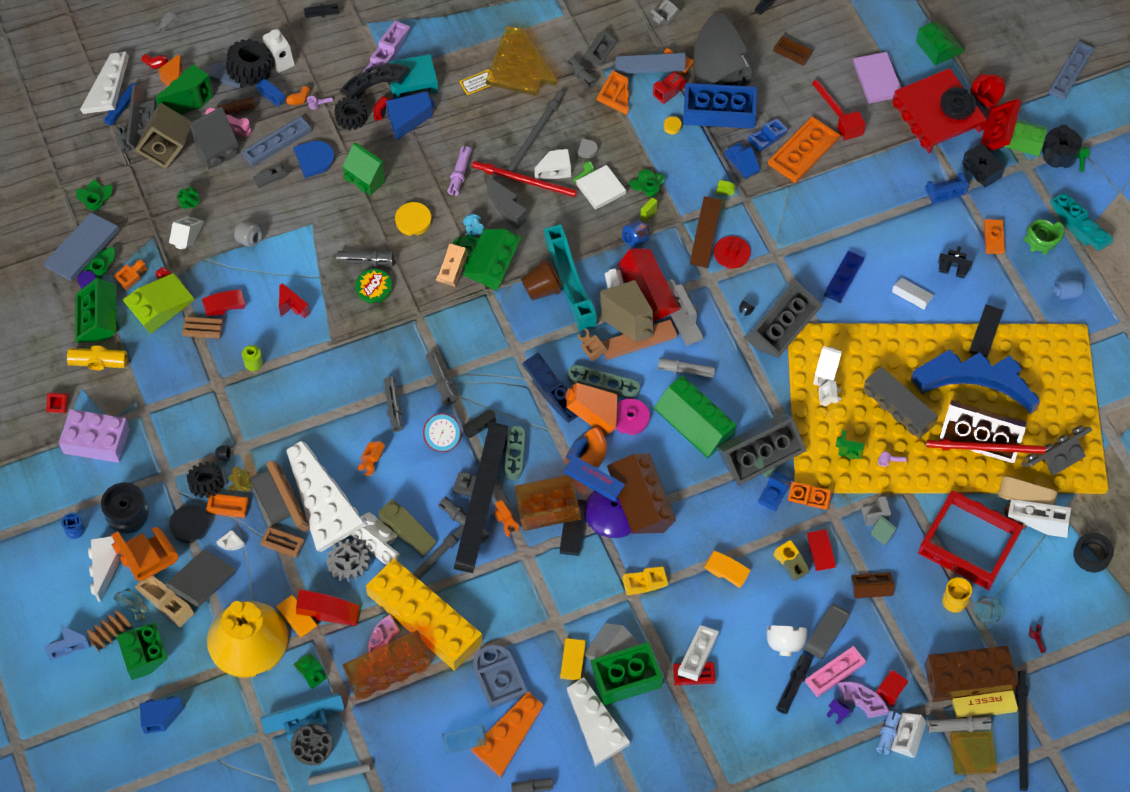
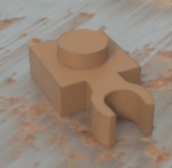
M584 329L587 335L581 337L578 334L577 336L584 343L581 345L582 349L593 362L606 352L607 349L596 335L592 337L591 333Z

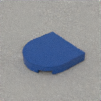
M311 141L293 147L304 178L326 172L334 162L333 149L325 142Z

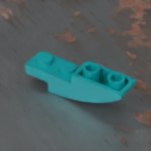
M1063 192L1050 200V204L1062 222L1085 246L1090 244L1097 251H1100L1113 243V237L1088 217L1089 212L1068 194Z

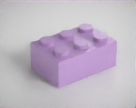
M70 409L59 445L63 454L120 463L130 428L126 418Z

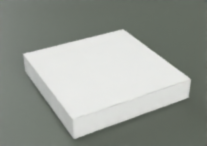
M607 165L576 181V185L595 210L626 194V189Z

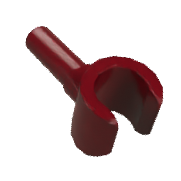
M1039 624L1036 625L1037 632H1034L1030 626L1029 637L1035 639L1041 654L1045 653L1046 650L1040 637L1041 626Z

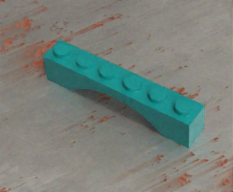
M559 224L543 229L545 246L555 272L563 286L562 290L578 331L595 327L597 314L577 274L562 225Z

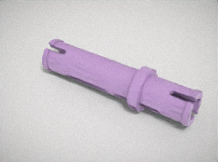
M464 146L461 147L454 172L451 173V182L447 190L450 195H454L455 191V196H457L461 183L465 180V170L472 153V149L468 146L466 148Z

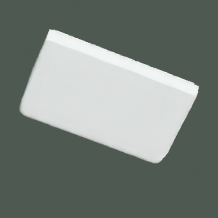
M903 278L895 283L892 290L896 295L923 310L926 309L934 297L931 293Z
M902 713L896 731L897 735L891 747L892 751L909 757H916L926 726V720L922 715Z

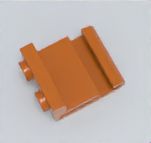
M159 527L151 528L155 536L148 540L144 533L127 542L123 540L118 531L111 535L114 541L111 545L115 553L120 554L119 558L124 567L129 568L137 581H143L178 560L177 552Z

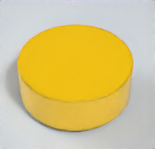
M673 116L666 118L663 126L664 131L671 135L679 133L682 125L681 120Z

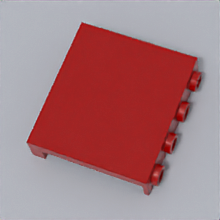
M950 68L894 91L892 99L894 108L899 110L903 121L908 123L911 132L917 136L920 145L926 149L928 154L931 153L934 145L972 129L979 133L984 131L987 119L977 105L975 112L963 120L951 119L941 111L940 100L943 93L947 92L950 88H964Z

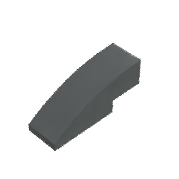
M488 176L486 178L487 191L494 206L511 225L518 229L527 220V210L517 203L516 194Z

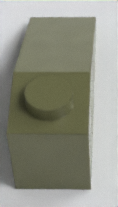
M391 499L378 512L380 521L421 556L424 557L437 544L434 538L415 518L395 500Z

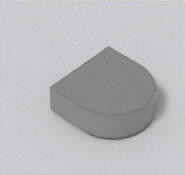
M582 139L578 150V157H595L598 149L597 144L594 141Z

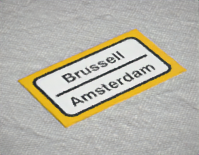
M489 69L459 81L467 95L497 83Z

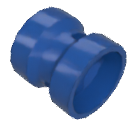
M68 513L63 517L61 524L66 535L71 539L80 538L85 532L81 517L76 513Z

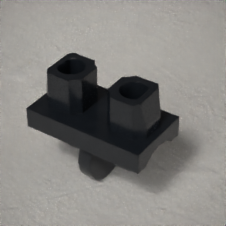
M958 246L957 251L949 249L948 255L940 253L938 272L948 274L950 266L957 267L955 276L965 279L968 271L971 270L973 261L965 260L967 254L960 252L961 247Z

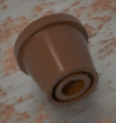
M545 260L539 262L540 264L521 278L532 301L561 293L560 289L563 286L550 261L547 263Z

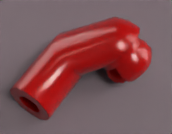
M387 96L381 97L374 105V120H382V109L386 107V101L391 100Z

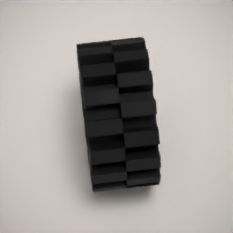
M348 96L349 99L343 97V101L339 100L338 104L335 105L336 122L343 129L347 127V130H351V127H353L354 130H357L356 126L361 128L368 118L366 104L361 98L358 100L356 96H354V99H352V96ZM349 110H355L358 112L354 116H347L344 114Z
M201 462L198 463V467L196 465L192 466L193 470L189 469L187 482L190 492L197 497L199 495V498H203L205 495L206 498H210V494L215 496V492L220 493V488L223 489L224 478L219 465L215 466L213 462L210 465L209 462H205V465H202ZM204 478H212L206 482H199Z

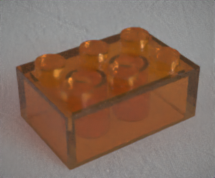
M568 475L514 486L523 531L582 519L574 479Z

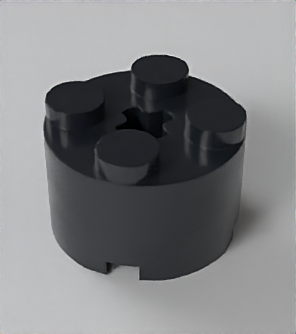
M1060 125L1050 130L1046 135L1042 148L1044 161L1054 168H1058V166L1064 168L1071 167L1077 161L1082 146V138L1067 125Z

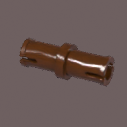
M250 97L238 101L235 99L230 103L217 105V108L222 106L225 114H238L240 111L255 108V105L253 104V98Z

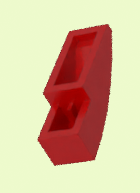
M299 589L296 614L316 617L318 621L356 626L360 606L326 594Z

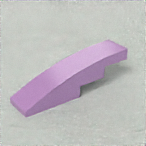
M394 21L379 40V47L370 57V63L365 69L376 65H389V62L394 61L410 31V26Z

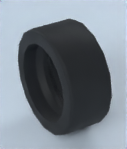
M1087 533L1079 538L1074 548L1073 557L1081 569L1093 573L1101 572L1111 562L1114 556V548L1106 536L1100 533ZM1089 543L1100 546L1105 552V558L1099 562L1087 559L1082 553L1083 546Z

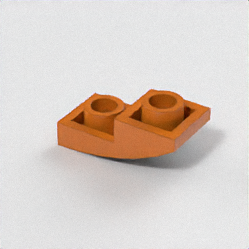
M792 482L787 501L829 510L833 491Z

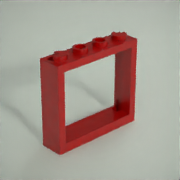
M952 490L922 541L918 554L990 591L1024 526L1020 525L1016 520L1002 516L996 510L985 507L978 501L967 498L963 493ZM951 504L1012 534L991 573L930 542Z

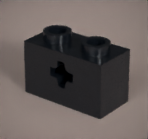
M982 143L964 153L962 161L964 168L970 171L975 180L981 183L984 188L1002 178L1005 167Z

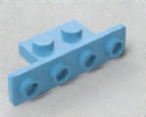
M337 693L261 716L260 719L265 734L285 729L288 741H291L296 729L306 723H318L329 730L325 716L343 711L344 705L341 694Z

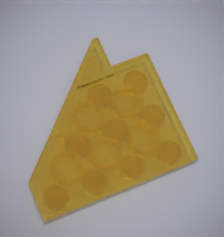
M506 26L487 75L486 84L537 96L541 83L556 86L557 79L524 30Z

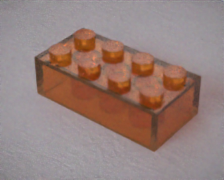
M418 630L342 665L346 682L355 700L366 699L378 690L383 691L397 681L403 682L414 673L426 671L430 667L428 649Z

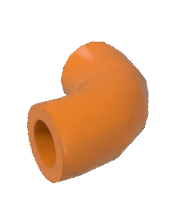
M595 427L584 435L588 450L580 459L598 469L606 457L607 442L601 428Z

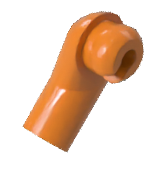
M303 86L300 93L287 96V104L300 105L305 103L310 88Z

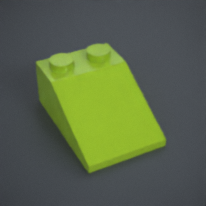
M174 273L137 288L123 299L150 334L195 300Z

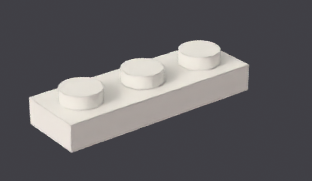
M699 626L678 669V675L698 681L718 639L719 631Z

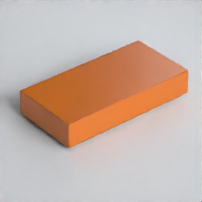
M223 494L209 495L210 498L206 508L207 514L246 518L249 504L248 497Z

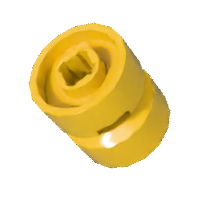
M956 577L951 579L947 583L942 596L944 607L950 612H962L967 607L972 594L971 584L963 578Z

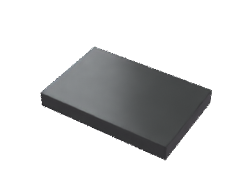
M204 549L167 582L166 587L199 607L235 575L236 569Z

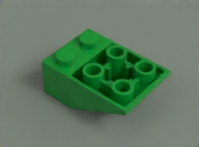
M193 64L184 70L183 74L176 80H173L164 91L157 95V105L159 106L162 103L180 115L202 108L214 97L209 75Z

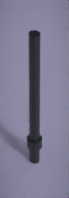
M1018 671L1016 696L1018 697L1019 784L1020 791H1028L1026 703L1028 686H1026V671Z

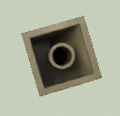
M160 103L151 115L134 151L166 169L184 146L192 121Z
M635 280L600 291L602 320L635 342L653 337V311Z

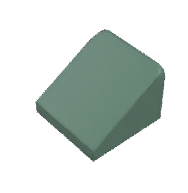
M881 516L873 527L871 535L880 543L886 545L895 536L897 528Z

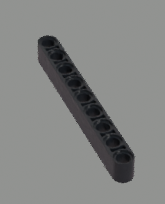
M491 421L489 423L454 564L455 570L472 574L474 572L506 441L508 425Z

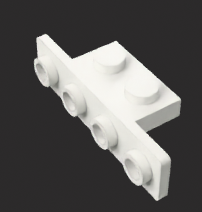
M368 512L362 515L361 518L368 525L350 536L360 544L362 543L369 552L385 565L394 558L398 560L400 554L389 546V544L396 541L398 535L372 513Z

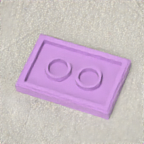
M887 52L853 58V65L868 104L893 99L894 91L901 87Z

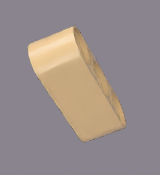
M1004 476L1002 477L998 497L1010 501L1015 499L1055 505L1058 492Z

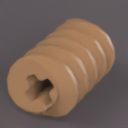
M115 610V618L108 615V623L102 619L100 621L101 627L96 624L93 626L95 632L90 629L87 630L88 639L97 652L100 653L98 646L107 648L105 641L113 644V636L119 635L120 631L122 633L127 632L126 627L133 630L132 625L123 613Z

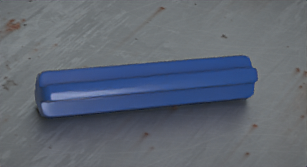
M131 83L118 99L115 110H110L103 118L105 124L113 125L131 102L132 86L137 84Z

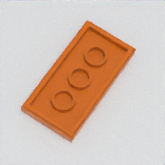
M811 116L768 160V165L794 183H797L840 139V134Z

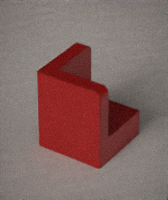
M859 111L839 116L837 128L844 141L864 135L866 124Z
M891 670L878 687L877 693L886 703L893 707L898 701L899 695L908 684V680L894 670Z

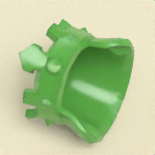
M1038 219L1025 229L1026 236L1023 240L1030 245V251L1034 252L1037 250L1041 251L1042 255H1046L1051 249L1055 250L1056 245L1063 239L1065 228L1060 222L1053 224L1050 221Z

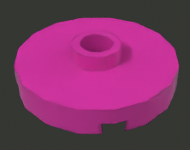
M625 399L617 403L616 429L620 433L636 435L647 428L650 412L643 402L636 399Z

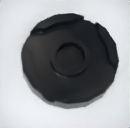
M950 88L941 96L940 108L947 117L963 120L975 112L976 99L973 94L971 95L964 88Z
M196 505L180 507L173 513L169 523L173 536L184 543H193L198 539L204 538L210 526L208 514L204 509Z

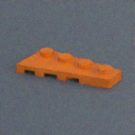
M527 692L471 748V752L502 778L507 766L513 760L516 751L541 713L543 704L530 692Z

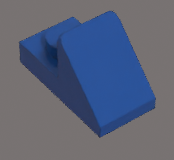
M739 142L725 150V156L745 179L760 172V167L751 147L745 149Z
M778 471L774 472L769 477L768 485L760 496L758 503L776 512L794 479Z

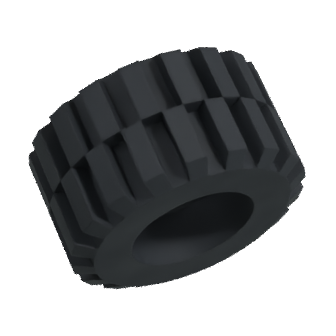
M252 39L234 42V45H231L227 51V74L236 83H242L245 86L246 84L254 86V84H258L262 79L269 78L272 61L270 49L265 47V44H260L256 40L252 41Z

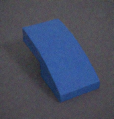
M776 118L764 124L762 130L749 135L748 141L760 152L783 137L788 132V129Z

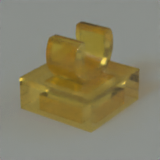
M238 466L231 469L232 475L228 477V480L233 482V485H230L229 489L233 491L241 490L243 492L252 490L250 472Z

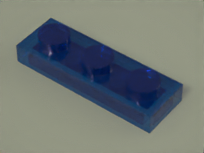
M847 251L824 296L841 303L863 265L865 258Z

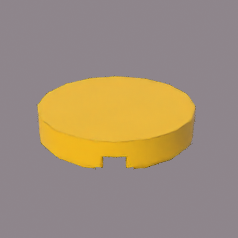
M406 203L399 207L395 214L396 227L401 233L412 236V234L421 235L431 226L430 210L421 203Z

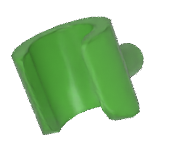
M591 161L586 162L583 165L584 171L572 179L574 183L595 171Z

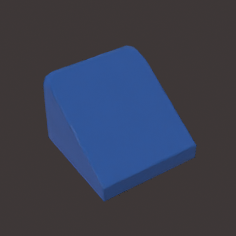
M582 438L575 441L569 449L566 458L571 460L573 456L578 458L583 456L587 449L586 439Z

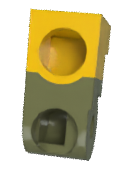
M791 540L776 548L773 554L777 561L781 562L793 581L809 573V568L804 558Z

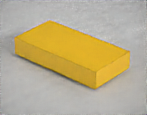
M565 638L560 679L576 681L581 679L585 640Z

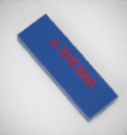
M576 456L572 457L563 472L614 502L625 486L624 483Z

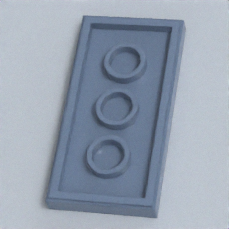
M90 213L43 265L54 273L73 281L119 231L118 226Z

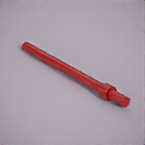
M473 161L472 168L485 171L489 175L496 174L571 197H576L577 190L495 167L494 164H484Z
M943 439L942 441L927 440L926 448H942L945 451L963 449L1046 454V446L959 442L951 441V439Z

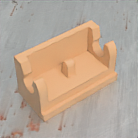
M453 244L448 245L445 259L439 275H437L436 280L438 282L454 287L457 286L468 255L466 248Z

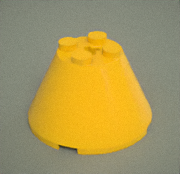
M234 601L215 617L207 634V648L213 662L225 673L236 677H255L256 674L271 670L280 662L288 645V630L283 617L273 607L257 601Z

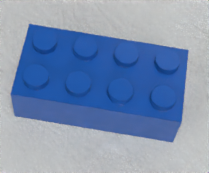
M685 83L683 125L754 129L757 87Z

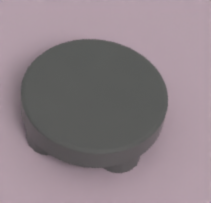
M303 724L292 735V753L299 762L305 765H320L332 752L333 740L331 734L321 724Z

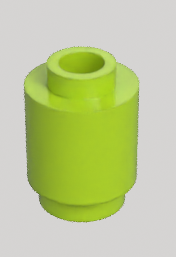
M249 345L242 350L244 366L250 371L259 370L263 364L260 349L255 345Z

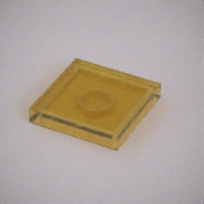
M992 731L950 733L954 775L994 774L997 772Z

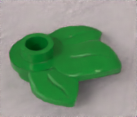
M642 169L638 173V178L630 180L629 185L635 191H643L646 196L653 197L658 194L660 185L665 182V176L663 173L654 175L650 169Z
M93 179L86 189H76V197L85 204L87 209L97 210L103 205L104 201L111 197L113 192L112 185L101 187Z
M110 247L105 251L101 250L84 270L93 272L95 276L106 274L109 265L115 259L116 253L114 248Z

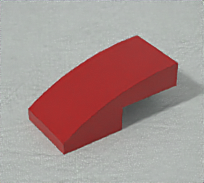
M241 289L213 294L202 299L207 316L224 315L226 310L244 309L246 305Z
M827 530L806 533L815 571L836 568Z

